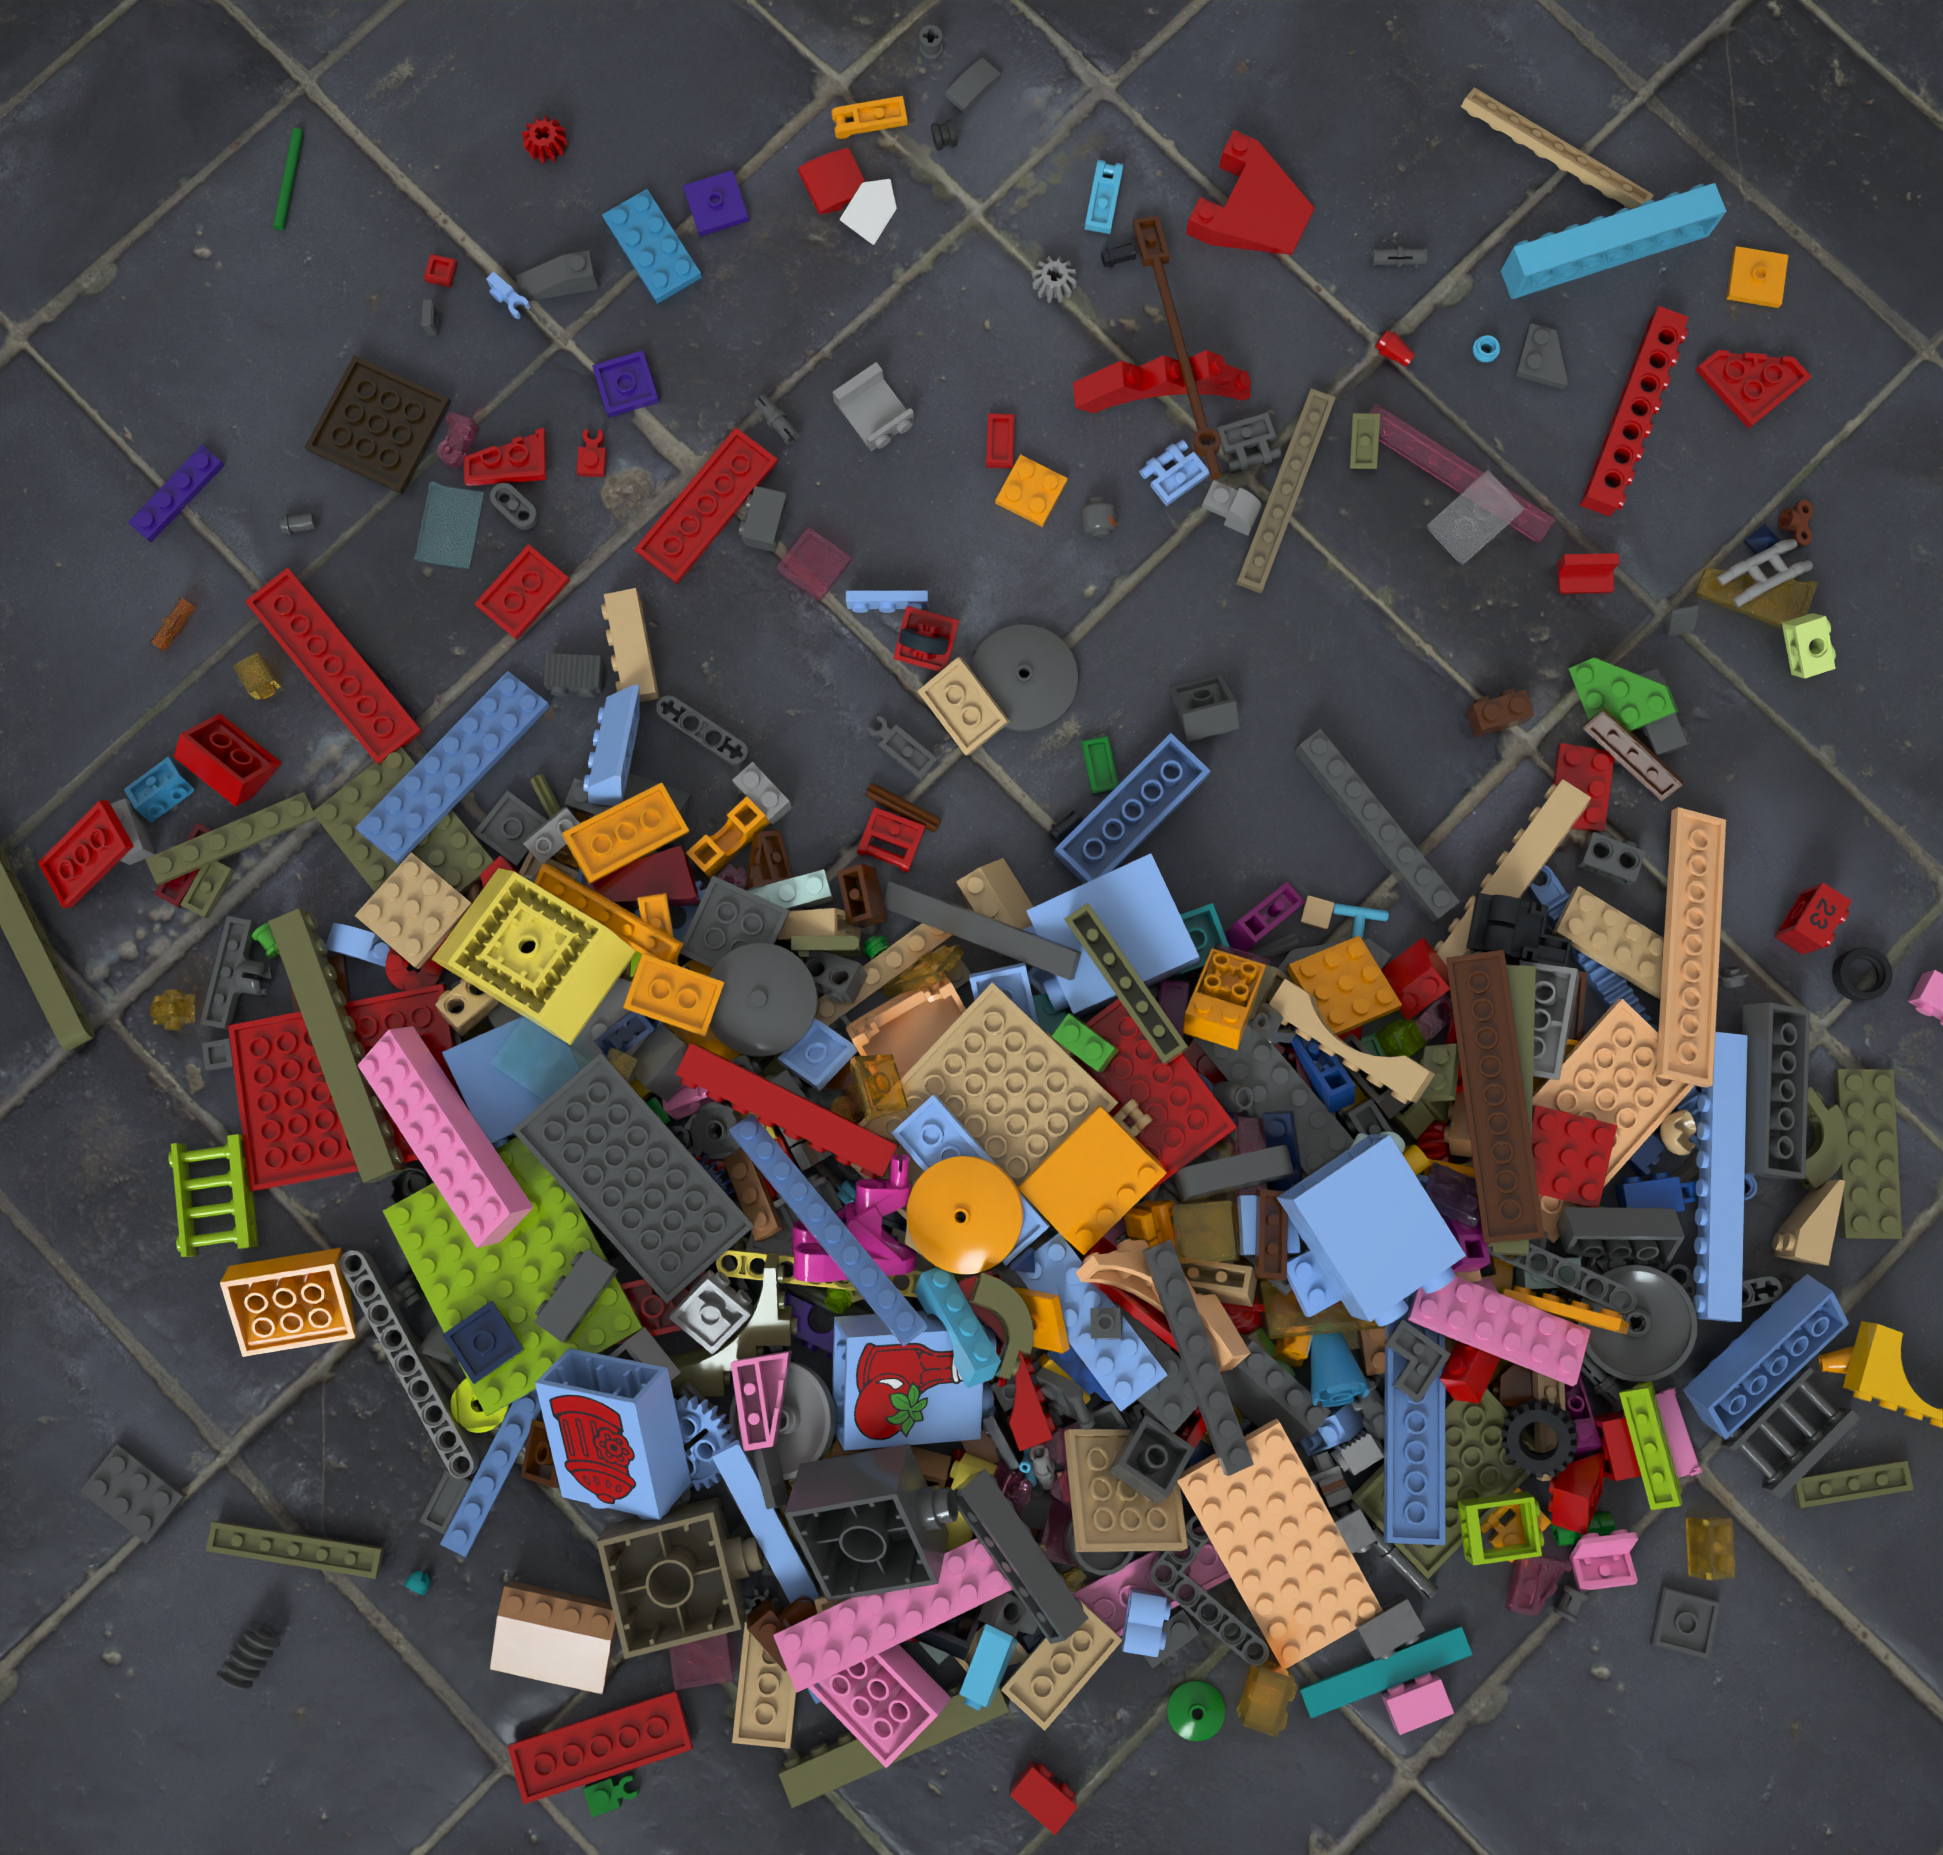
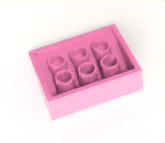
M899 1644L818 1682L823 1690L816 1684L808 1687L885 1768L940 1714L951 1699Z

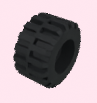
M1530 1398L1528 1402L1523 1400L1518 1403L1517 1407H1513L1509 1411L1501 1432L1502 1448H1505L1506 1458L1513 1461V1466L1517 1470L1519 1468L1523 1469V1474L1530 1476V1473H1534L1536 1478H1543L1544 1474H1549V1477L1556 1475L1557 1471L1560 1470L1562 1472L1565 1470L1567 1464L1571 1463L1574 1458L1578 1442L1576 1424L1570 1418L1571 1414L1567 1410L1564 1411L1559 1403H1550L1549 1399L1546 1398L1542 1400ZM1532 1422L1548 1424L1557 1434L1558 1440L1555 1448L1544 1453L1529 1449L1522 1440L1523 1428Z

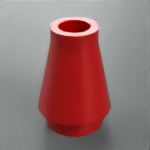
M1388 329L1374 346L1379 351L1378 354L1398 362L1404 367L1415 356V353L1409 349L1395 331L1392 333Z

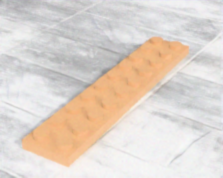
M1677 807L1671 812L1656 1076L1707 1088L1713 1086L1726 820Z

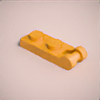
M903 96L840 106L831 111L832 119L836 122L834 130L835 136L838 139H845L853 134L908 125ZM853 117L854 122L846 123L847 118Z

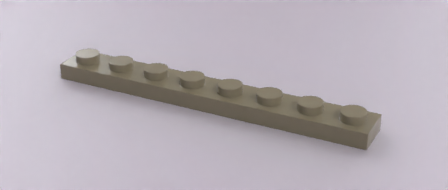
M1312 388L1310 389L1237 580V585L1262 593L1336 397Z

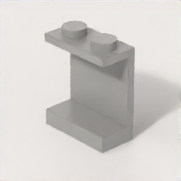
M877 362L833 391L835 404L870 451L885 447L893 436L898 433L903 434L907 432L914 423L913 410L911 408L906 410L883 379V370Z

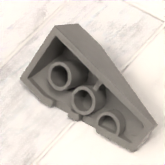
M1520 961L1519 966H1536L1533 1076L1560 1080L1580 978L1579 971L1576 968Z

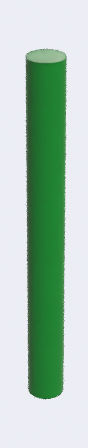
M293 128L273 224V228L283 231L303 137V131L298 128Z

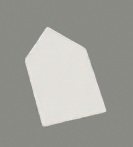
M884 179L862 183L840 218L841 222L872 245L876 243L897 209L891 180Z

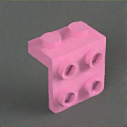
M1622 1529L1613 1531L1607 1536H1599L1598 1533L1583 1535L1569 1556L1578 1591L1636 1584L1638 1580L1630 1551L1638 1540L1637 1533H1628L1627 1530Z

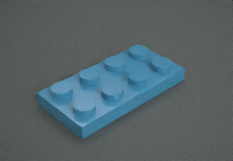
M648 189L602 214L603 220L657 304L702 278L701 272Z

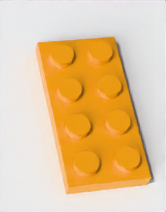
M661 782L562 832V837L590 884L682 837L689 832V829Z
M1515 1285L1513 1290H1504V1296L1552 1315L1627 1335L1629 1323L1622 1319L1623 1315L1618 1312L1601 1308L1600 1313L1593 1312L1594 1307L1573 1300L1571 1306L1564 1304L1565 1300L1560 1299L1558 1296L1543 1293L1542 1298L1536 1297V1292Z

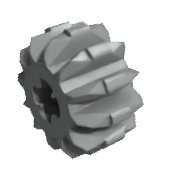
M1048 256L1046 264L1039 261L1037 264L1038 270H1034L1032 273V278L1034 279L1032 287L1034 290H1038L1039 299L1047 296L1048 303L1052 301V298H1056L1061 303L1063 296L1070 298L1072 289H1075L1077 284L1075 280L1077 273L1075 269H1071L1070 260L1062 263L1060 256L1056 261H1053Z

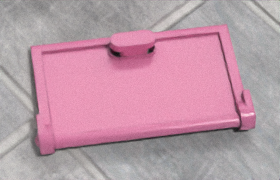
M1668 1387L1660 1390L1656 1397L1678 1478L1686 1475L1693 1476L1703 1472L1696 1458L1675 1395V1387Z

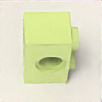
M1811 613L1782 623L1791 675L1808 678L1836 669L1834 662L1836 653L1831 645L1829 635L1831 633V625L1826 616ZM1813 640V647L1809 650V644Z

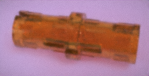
M180 598L170 615L163 618V625L150 643L166 652L167 647L177 633H181L184 630L182 626L196 607Z

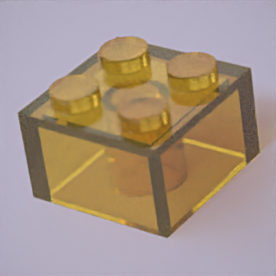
M1233 1201L1172 1205L1176 1253L1181 1265L1240 1261L1235 1203Z
M1268 1660L1261 1665L1250 1666L1236 1710V1714L1243 1726L1276 1738L1279 1730L1283 1731L1288 1720V1713L1285 1712L1288 1701L1292 1702L1297 1691V1684L1294 1683L1295 1678L1288 1668H1282L1281 1665Z

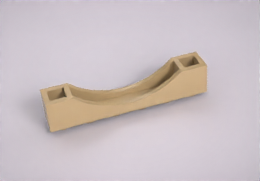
M1284 979L1269 1003L1283 1016L1281 1024L1286 1026L1289 1022L1296 1026V1034L1307 1041H1310L1311 1038L1321 1043L1318 1047L1332 1057L1335 1053L1345 1058L1342 1062L1345 1066L1355 1072H1358L1359 1068L1369 1074L1366 1078L1368 1081L1379 1088H1382L1383 1084L1393 1090L1390 1095L1404 1104L1408 1100L1417 1103L1435 1076V1073L1407 1056H1372L1350 1047L1327 1025L1319 1010L1316 997L1287 979Z

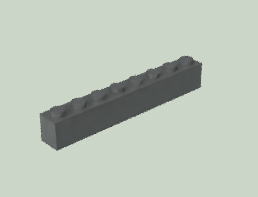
M1321 729L1297 747L1294 752L1431 923L1460 902Z

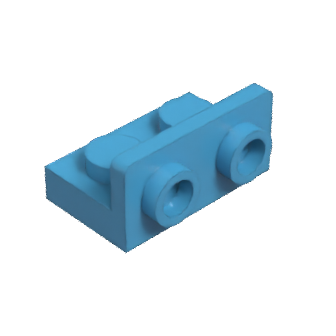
M168 756L127 786L124 791L134 809L149 822H154L192 794L195 789L183 777L176 763Z

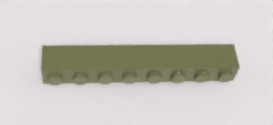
M961 1683L947 1688L945 1692L951 1697L950 1701L940 1714L891 1764L1009 1712V1705L1004 1693L1001 1691V1686L999 1685L990 1708L982 1706L980 1711L964 1704L966 1697L959 1694L962 1688ZM849 1731L837 1738L838 1742L827 1746L826 1743L815 1746L810 1750L811 1754L800 1758L799 1755L788 1758L783 1762L784 1766L779 1771V1777L790 1805L794 1808L884 1768V1766Z

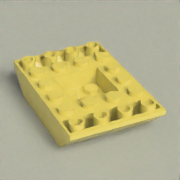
M498 868L433 956L432 960L567 1044L572 1045L637 952L606 926L518 873ZM525 942H535V949L531 953L525 954L521 952V947Z

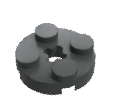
M712 1102L703 1105L691 1123V1137L694 1145L698 1150L702 1149L704 1153L708 1154L707 1157L710 1159L730 1157L739 1149H742L731 1136L729 1129L743 1119L740 1112L732 1109V1105L726 1102ZM717 1124L722 1128L721 1137L718 1133H714V1128L717 1127Z

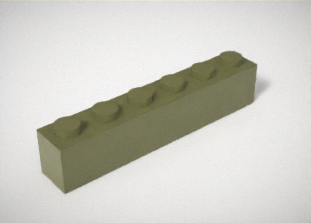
M1085 904L1066 917L1064 920L1163 1064L1167 1065L1189 1049L1090 904Z

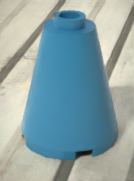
M1331 1322L1316 1325V1329L1311 1332L1313 1334L1311 1342V1399L1313 1405L1317 1406L1318 1401L1322 1403V1407L1349 1404L1355 1401L1354 1396L1360 1393L1362 1399L1370 1393L1369 1385L1340 1328L1333 1326Z

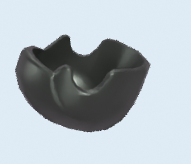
M406 1167L403 1171L397 1173L390 1182L392 1186L390 1200L393 1204H396L434 1182L423 1167Z

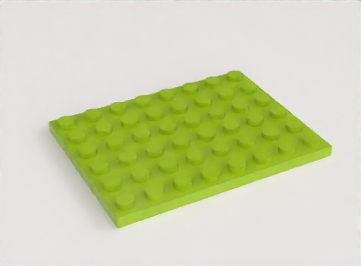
M518 1137L495 1150L534 1208L501 1242L476 1248L435 1183L383 1210L444 1333L490 1301H494L525 1348L523 1352L477 1384L472 1383L463 1369L486 1416L497 1412L536 1390L535 1382L569 1348L600 1354L643 1329L617 1276L608 1285L567 1343L559 1341L534 1323L538 1317L535 1314L537 1308L545 1299L548 1301L556 1292L553 1290L554 1285L562 1275L567 1277L573 1268L570 1264L580 1251L584 1253L586 1249H590L607 1262L609 1261L580 1206Z

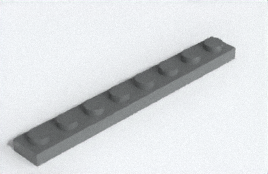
M1165 1240L1141 1251L1224 1475L1230 1476L1254 1465L1173 1242L1172 1240Z

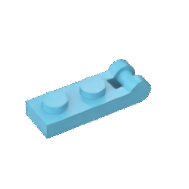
M1098 159L1085 230L1110 234L1124 164H1105L1106 161ZM1103 174L1113 176V179L1104 178Z

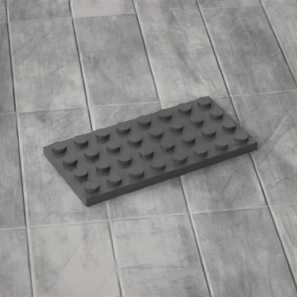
M602 1052L512 1129L513 1133L666 1304L754 1227L753 1222Z

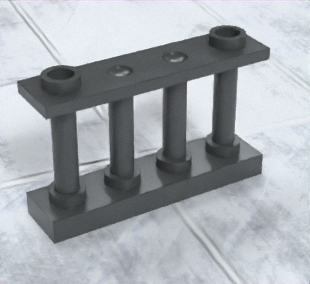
M1804 1366L1732 1435L1721 1443L1724 1449L1734 1452L1740 1448L1767 1476V1482L1762 1488L1770 1496L1781 1499L1860 1419L1851 1409L1841 1407L1835 1409L1810 1384L1807 1378L1814 1370L1809 1366ZM1797 1388L1826 1415L1827 1422L1820 1429H1815L1787 1400ZM1778 1407L1807 1436V1442L1800 1449H1795L1767 1420ZM1758 1428L1787 1456V1462L1780 1469H1775L1747 1440Z

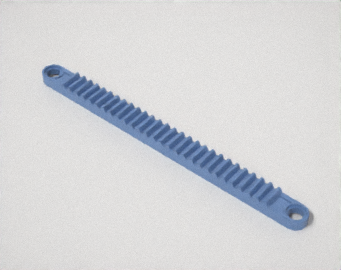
M1544 865L1540 872L1545 875V884L1537 886L1532 882L1527 890L1538 906L1541 904L1549 906L1547 921L1554 930L1570 894L1566 893L1553 871ZM1570 947V956L1581 972H1587V982L1606 1011L1617 999H1623L1658 1032V1027L1652 1023V1018L1646 1014V1009L1640 1005L1638 997L1634 996L1633 989L1627 985L1626 979L1574 947ZM1695 1085L1673 1109V1112L1684 1109L1688 1110L1698 1128L1701 1122V1111L1698 1109V1099L1701 1093L1696 1090ZM1696 1132L1690 1136V1139L1695 1143L1698 1151H1700V1139H1698ZM1745 1174L1744 1180L1747 1182L1748 1189L1744 1193V1200H1748L1756 1194L1757 1182L1753 1175Z

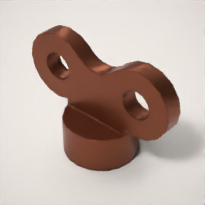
M1807 500L1798 501L1794 509L1785 508L1778 518L1779 528L1793 531V539L1797 541L1799 546H1806L1812 541V532L1808 526V521L1814 512L1812 504Z

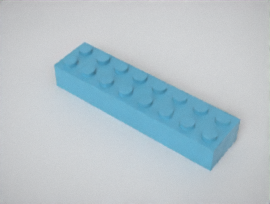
M1715 183L1707 186L1699 184L1682 194L1674 192L1660 201L1654 202V200H1649L1635 209L1629 210V208H1624L1617 211L1613 216L1606 218L1599 216L1592 219L1588 224L1581 226L1574 224L1556 234L1549 232L1531 242L1528 240L1521 241L1514 245L1501 269V274L1512 300L1708 237L1727 211Z

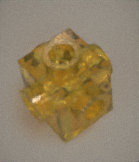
M164 990L163 995L153 997V1002L150 1005L153 1025H164V1030H181V1025L194 1023L195 995L182 994V990Z

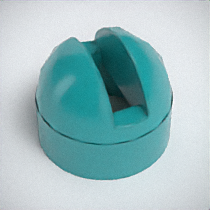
M415 1571L407 1578L404 1586L424 1596L429 1588L430 1579L427 1573L422 1575V1571Z

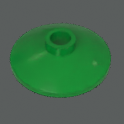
M1192 1680L1182 1683L1172 1692L1167 1704V1716L1170 1725L1179 1736L1190 1741H1203L1211 1738L1220 1730L1225 1718V1705L1220 1693L1212 1685L1204 1681ZM1196 1708L1202 1710V1715L1199 1718L1192 1716V1711Z

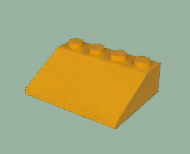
M1099 1105L1017 1188L1067 1241L1085 1255L1167 1172L1161 1162Z
M341 1248L228 1266L220 1284L242 1357L356 1337L350 1286L340 1268V1259L343 1256Z

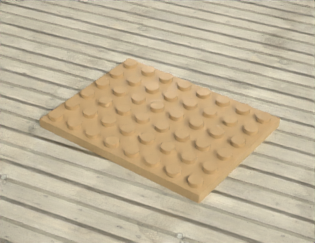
M992 982L859 1125L900 1145L896 1152L899 1155V1166L901 1165V1154L910 1157L908 1182L912 1185L913 1180H918L924 1171L891 1133L933 1094H936L1018 1187L1099 1105L1109 1113L1119 1102ZM851 1163V1166L864 1179H873L860 1172L862 1167ZM891 1164L885 1176L881 1177L878 1175L876 1179L890 1180ZM907 1205L897 1211L907 1220ZM960 1213L959 1219L963 1222L966 1219Z

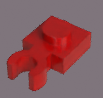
M584 429L582 436L586 447H578L577 474L578 476L605 477L607 451L605 448H599L604 443V434L602 430H598L597 438L591 440L589 439L590 433L588 429Z

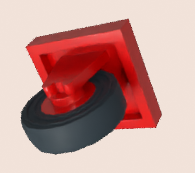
M907 605L893 659L941 672L949 665L960 619Z

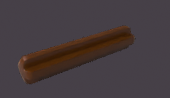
M871 783L866 791L868 798L911 821L926 826V829L932 832H936L941 824L939 817L875 783Z

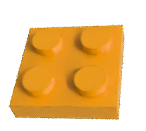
M1020 454L998 494L995 504L1043 527L1066 486L1068 478Z

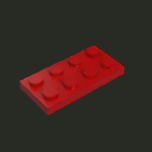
M99 800L38 864L63 908H72L134 845L108 800Z

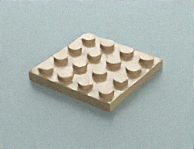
M1068 1429L1064 1432L1076 1552L1183 1551L1188 1549L1181 1488L1178 1482H1176L1166 1500L1155 1504L1108 1472L1131 1430Z

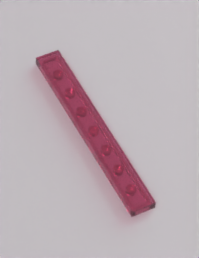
M1376 403L1368 414H1380V442L1537 543L1542 541L1556 520Z

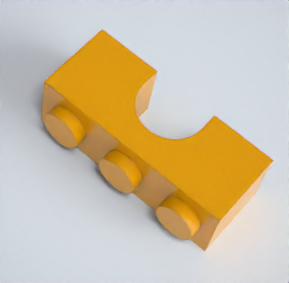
M747 796L727 814L728 820L717 833L712 836L704 835L686 852L689 858L709 879L752 841L754 834L762 832L770 824L766 815Z

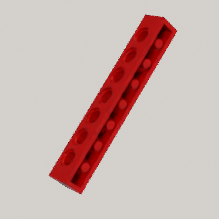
M1658 306L1651 315L1579 506L1610 517L1616 509L1621 510L1627 497L1626 494H1623L1626 485L1630 486L1636 471L1632 470L1635 461L1638 462L1645 448L1641 446L1644 438H1648L1654 424L1650 422L1652 414L1656 415L1661 406L1662 399L1659 398L1661 390H1666L1671 379V375H1668L1669 369L1675 366L1679 358L1680 352L1676 351L1679 343L1682 344L1688 334L1689 328L1685 327L1688 316ZM1659 338L1664 339L1668 345L1661 343ZM1650 362L1656 363L1659 368L1653 367ZM1641 385L1647 386L1650 392L1644 391ZM1632 409H1637L1641 416L1634 414ZM1623 432L1629 433L1632 436V440L1627 439ZM1614 456L1620 457L1624 464L1618 463ZM1605 480L1612 481L1615 488L1609 487Z

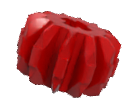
M545 115L543 121H540L535 116V123H526L527 131L522 132L525 151L530 154L533 160L539 158L545 164L547 158H550L555 163V156H564L563 148L568 147L565 128L560 126L557 119L550 121V118Z
M1432 1122L1417 1138V1147L1428 1159L1453 1163L1454 1155H1450L1449 1143L1444 1142L1445 1127L1448 1125L1444 1122Z

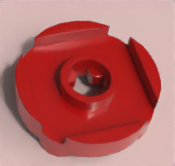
M391 948L386 957L385 972L388 980L395 988L407 991L433 986L438 981L443 966L432 960L436 954V951H434L420 967L421 970L418 973L414 970L409 972L406 969L409 965L407 960Z

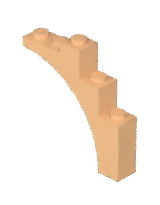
M1127 1239L1116 1246V1251L1108 1254L1093 1253L1084 1259V1264L1076 1271L1081 1282H1098L1118 1287L1150 1303L1165 1315L1141 1251L1149 1247L1145 1240L1132 1241ZM1186 1278L1220 1371L1232 1370L1251 1353L1216 1294H1196Z

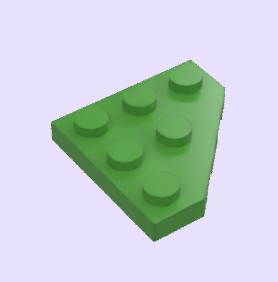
M1591 658L1569 668L1588 720L1605 707L1631 732L1679 712L1669 686L1653 681L1599 658Z

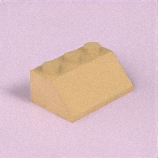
M1004 858L979 867L956 881V887L970 910L1020 929L1033 925L1026 910L1034 906Z

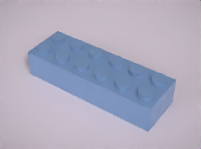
M1170 733L1055 848L1054 856L1083 884L1116 870L1207 779L1211 771Z
M1806 1274L1800 1281L1795 1282L1784 1296L1775 1301L1769 1310L1759 1319L1755 1320L1738 1339L1733 1340L1722 1354L1709 1363L1707 1368L1697 1377L1693 1378L1683 1390L1701 1421L1726 1440L1834 1339L1849 1322L1833 1291Z

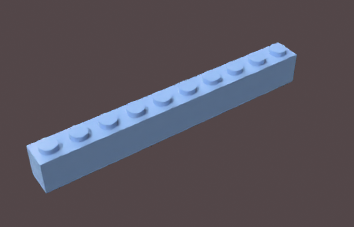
M1715 1032L1713 1086L1701 1087V1095L1698 1099V1109L1701 1111V1122L1697 1128V1136L1700 1139V1151L1696 1159L1699 1168V1180L1696 1183V1194L1699 1196L1698 1209L1695 1213L1698 1237L1694 1243V1250L1697 1254V1266L1693 1273L1694 1281L1696 1282V1295L1693 1298V1305L1697 1319L1725 1322H1741L1748 1035Z

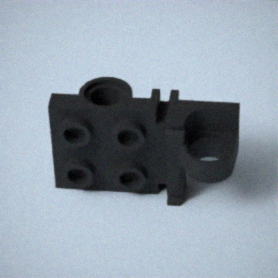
M1476 894L1466 949L1481 952L1504 950L1506 957L1523 960L1527 956V962L1567 967L1572 940L1544 934L1549 908L1545 904L1536 907L1535 902H1524L1519 898L1511 896Z

